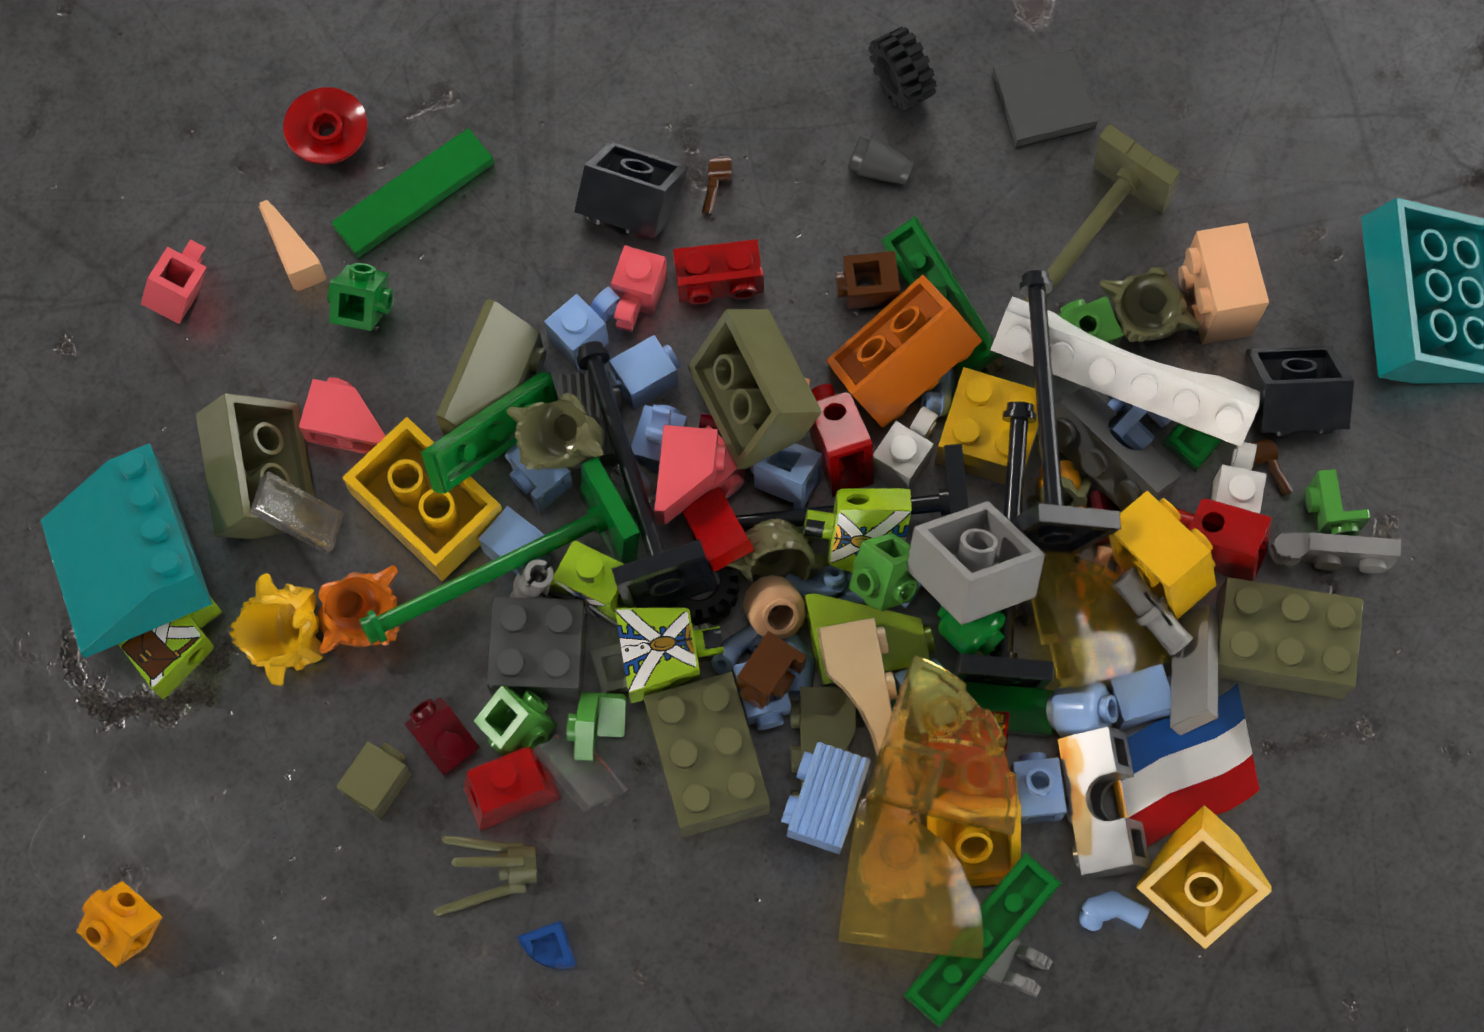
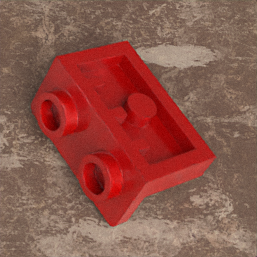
M758 239L673 249L679 302L701 305L711 302L714 298L732 297L733 299L744 300L754 297L756 293H764V274L761 268Z

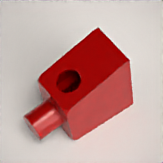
M821 384L814 387L811 391L822 413L811 426L809 432L815 451L822 453L821 467L832 497H835L840 489H860L873 485V443L851 394L844 392L836 395L831 384Z
M1208 498L1200 501L1195 514L1176 508L1181 516L1179 521L1189 531L1194 528L1198 529L1213 547L1211 555L1216 564V567H1214L1215 572L1229 578L1255 581L1268 551L1272 517Z
M530 747L522 748L466 772L464 790L480 832L561 799L545 756Z

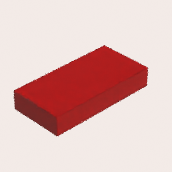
M720 487L704 494L682 511L696 539H700L705 556L714 572L754 551Z

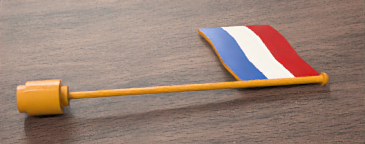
M1060 461L1061 476L1072 481L1076 490H1078L1082 483L1080 472L1075 470L1072 461ZM1042 466L1039 467L1040 477L1036 479L1040 500V490L1043 485ZM1078 554L1074 556L1069 555L1092 679L1102 682ZM1238 683L1218 697V718L1180 736L1170 728V717L1150 724L1128 737L1127 741L1134 777L1113 783L1119 819L1128 818L1143 822L1147 847L1179 829L1204 805L1217 816L1230 811L1250 799L1260 790Z

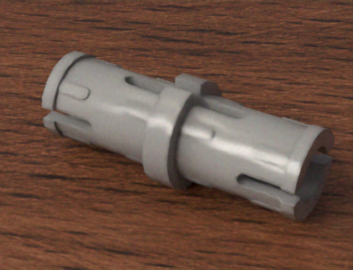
M537 559L529 562L521 570L520 574L522 576L517 574L515 577L510 598H542L541 595L545 598L549 592L550 583L553 580V568L550 566L545 570L544 567L547 562Z
M1135 567L1124 572L1112 583L1111 586L1117 590L1137 614L1135 620L1140 626L1146 625L1170 656L1179 652L1192 640V635L1185 630L1167 608L1168 604L1164 596L1158 597L1140 576Z

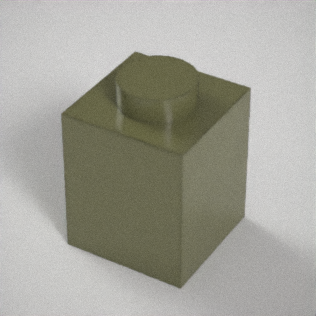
M367 741L336 788L344 797L381 820L412 775L407 766L403 764L407 757L385 742L378 748Z

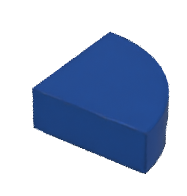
M562 921L517 936L524 951L537 963L552 969L577 967Z

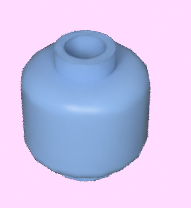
M1097 680L1067 681L1060 684L1055 692L1050 695L1047 701L1046 714L1049 725L1063 738L1107 726L1112 727V723L1116 722L1118 718L1119 707L1116 698L1110 695L1108 688L1102 682Z

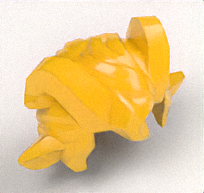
M265 573L256 581V596L249 598V601L243 603L240 615L230 625L233 630L229 634L234 639L232 643L246 654L251 664L257 665V667H265L270 683L281 687L284 685L287 668L293 666L296 671H300L305 665L313 664L323 659V653L319 650L322 643L316 638L320 626L319 618L314 613L317 599L315 589L293 586V584L287 583L284 589L278 590L273 584L270 574Z

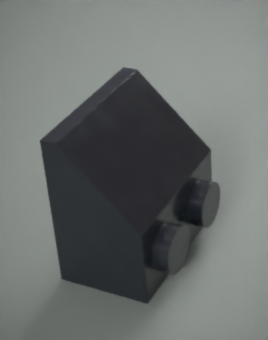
M609 141L584 165L574 212L586 216L588 221L597 225L605 226L611 224L626 229L629 235L636 238H655L667 224L686 177L688 166Z
M1333 346L1246 349L1249 387L1260 391L1259 408L1254 419L1262 433H1268L1273 436H1286L1294 431L1330 434L1335 430L1350 429L1354 380Z

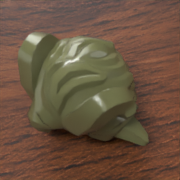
M1159 266L1152 267L1147 274L1132 275L1124 281L1101 280L1099 282L1100 287L1113 301L1114 315L1119 326L1123 329L1122 334L1129 342L1163 339L1175 332L1201 328V323L1188 312L1183 292L1173 286L1168 273Z
M564 393L557 401L551 403L538 402L523 408L511 406L506 411L513 420L518 422L515 438L518 440L517 446L520 448V462L526 465V470L571 468L584 460L603 456L606 442L603 428L594 418L586 414L583 404L574 394Z
M771 518L755 524L753 528L745 532L754 551L727 566L740 569L741 573L751 582H753L752 575L758 574L760 577L770 575L783 577L791 571L794 576L800 577L801 581L808 579L811 569H820L827 566L828 563L826 556L813 553L810 547L813 540L811 537L804 536V530L786 520Z

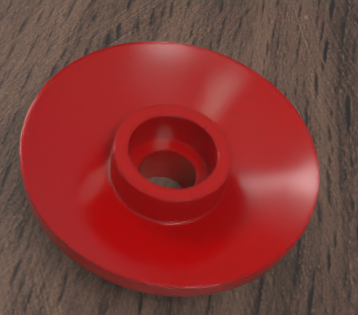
M320 87L303 93L289 106L283 121L284 137L292 152L300 159L317 165L335 164L352 156L363 144L368 129L367 116L359 100L351 93L335 87ZM326 129L335 130L331 135L321 136L322 132Z

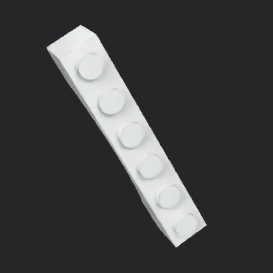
M1012 296L991 350L1034 367L1029 303ZM1047 310L1052 372L1054 375L1242 447L1259 408L1260 391L1218 375L1184 370L1130 353L1088 334L1054 312Z

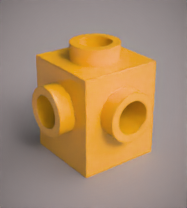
M121 881L107 891L103 889L97 890L86 900L82 907L84 915L76 932L117 968L148 947L163 916L126 883Z

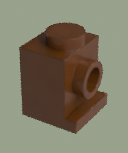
M895 251L843 256L842 272H835L837 298L846 297L847 309L889 305L900 295ZM862 283H869V284H871L870 286H860V287H858V286H859L860 284H862Z
M768 631L737 676V687L742 690L740 696L746 702L761 710L764 706L769 705L774 696L782 699L796 678L790 672L794 670L801 674L805 668L807 656Z

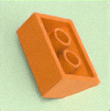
M921 275L825 361L852 396L884 428L891 421L900 418L907 410V407L920 395L933 389L939 383L941 377L952 367L966 360L972 354L974 348L982 342V339L924 275Z

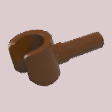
M714 157L709 161L708 189L702 214L712 215L718 193V181H732L731 157Z
M1270 439L1251 442V444L1257 445L1253 467L1266 464L1268 472L1272 475L1283 496L1292 493L1293 489L1277 461L1278 449L1275 442Z

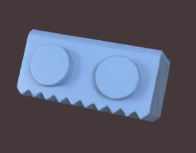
M817 742L813 754L805 751L796 778L804 780L799 798L792 795L789 796L781 822L789 824L786 837L840 855L871 760L822 742Z

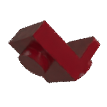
M441 697L434 701L428 699L417 705L409 714L411 719L404 724L442 775H445L480 748L450 706Z

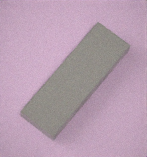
M1210 605L1178 620L1193 637L1183 649L1174 655L1172 654L1170 728L1180 736L1218 718V612Z

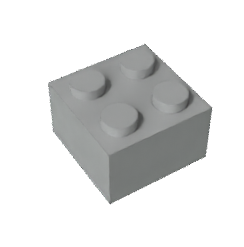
M987 501L915 526L907 571L962 625L1036 597L1045 554Z

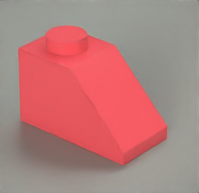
M328 378L327 381L312 379L299 424V429L306 442L362 454L369 453L386 435L356 388L351 383L339 378Z
M664 425L654 509L656 524L666 525L714 487L716 472H724L726 445L718 444V429Z

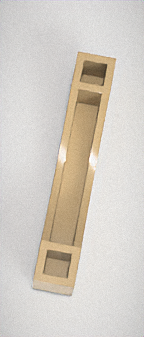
M875 618L817 628L824 674L844 691L858 709L870 732L877 756L879 773L877 811L869 836L858 855L866 903L869 906L926 896L924 884L931 883V876L926 855L918 857L915 838L922 837V827L918 810H910L907 792L914 791V784L909 763L901 764L898 746L905 745V735L901 718L893 719L890 700L897 699V692L893 673H885L881 655L888 653L884 626L876 627Z

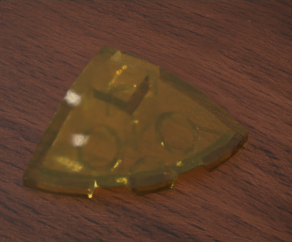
M1044 553L1045 557L1036 597L1032 598L1031 602L1041 645H1050L1059 689L1078 687L1172 661V655L1170 656L1167 653V650L1146 625L1140 626L1135 620L1137 614L1117 590L1111 586L1120 576L1119 574L1105 566L1081 559L1076 555Z
M914 655L895 702L875 763L866 798L963 825L1013 834L1018 805L1017 777L1015 773L1010 771L1009 762L1004 750L1006 738L998 722L989 709H982L965 690L966 684L939 665Z
M859 797L838 942L982 959L983 927L978 900L973 894L970 883L964 873V867L954 852L941 837L935 836L911 814L877 800Z

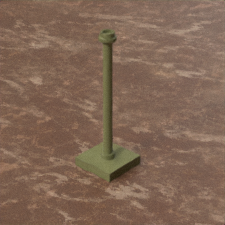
M1108 124L1099 136L1093 168L1115 183L1046 271L1049 273V279L1053 281V290L1129 192L1160 214H1163L1172 203L1180 171L1136 143L1135 140L1111 124ZM1028 296L1023 301L1028 302ZM998 358L980 371L993 376L996 371H1001L1004 363Z

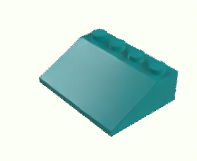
M1397 197L1362 216L1361 224L1378 377L1411 384L1484 383V218Z
M150 443L106 461L40 520L79 651L83 658L213 604L168 474Z

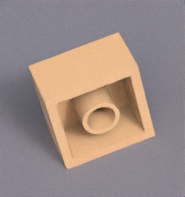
M1248 223L1196 231L1190 248L1186 249L1184 263L1182 266H1179L1178 277L1182 291H1188L1191 305L1188 308V312L1201 323V328L1197 329L1201 344L1252 336L1269 304V299Z

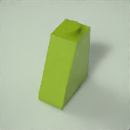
M816 593L802 595L805 601L806 618L820 684L824 685L834 682L824 674L817 628L875 618L876 627L884 626L887 637L888 653L881 655L884 672L924 663L930 660L929 653L935 652L930 625L923 626L922 619L919 617L889 610L879 611L868 605Z

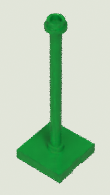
M593 458L581 464L580 498L587 509V515L376 616L373 610L366 612V616L359 619V622L369 643L373 644L377 641L383 643L387 641L385 632L593 531L601 534L615 560L623 564L636 561L640 531L599 458Z

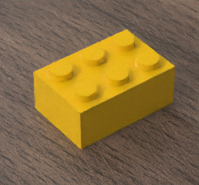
M406 417L342 478L350 494L443 582L480 546L478 539L500 515L502 508L500 503L471 476L445 494L433 492L421 451L435 442Z

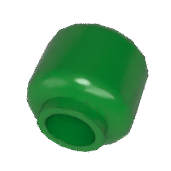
M943 606L937 612V615L941 618L938 624L939 633L960 654L975 655L981 651L987 656L1005 638L999 631L1006 620L1001 610L962 625Z

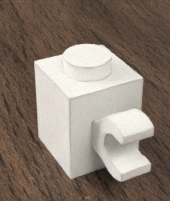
M923 406L910 428L895 421L873 454L874 476L893 488L911 490L930 462L934 443L927 440V438L937 425L935 421L938 418V414Z
M1243 442L1242 447L1237 446V449H1234L1231 466L1222 464L1212 482L1211 500L1260 514L1267 474L1252 471L1257 448L1256 444Z

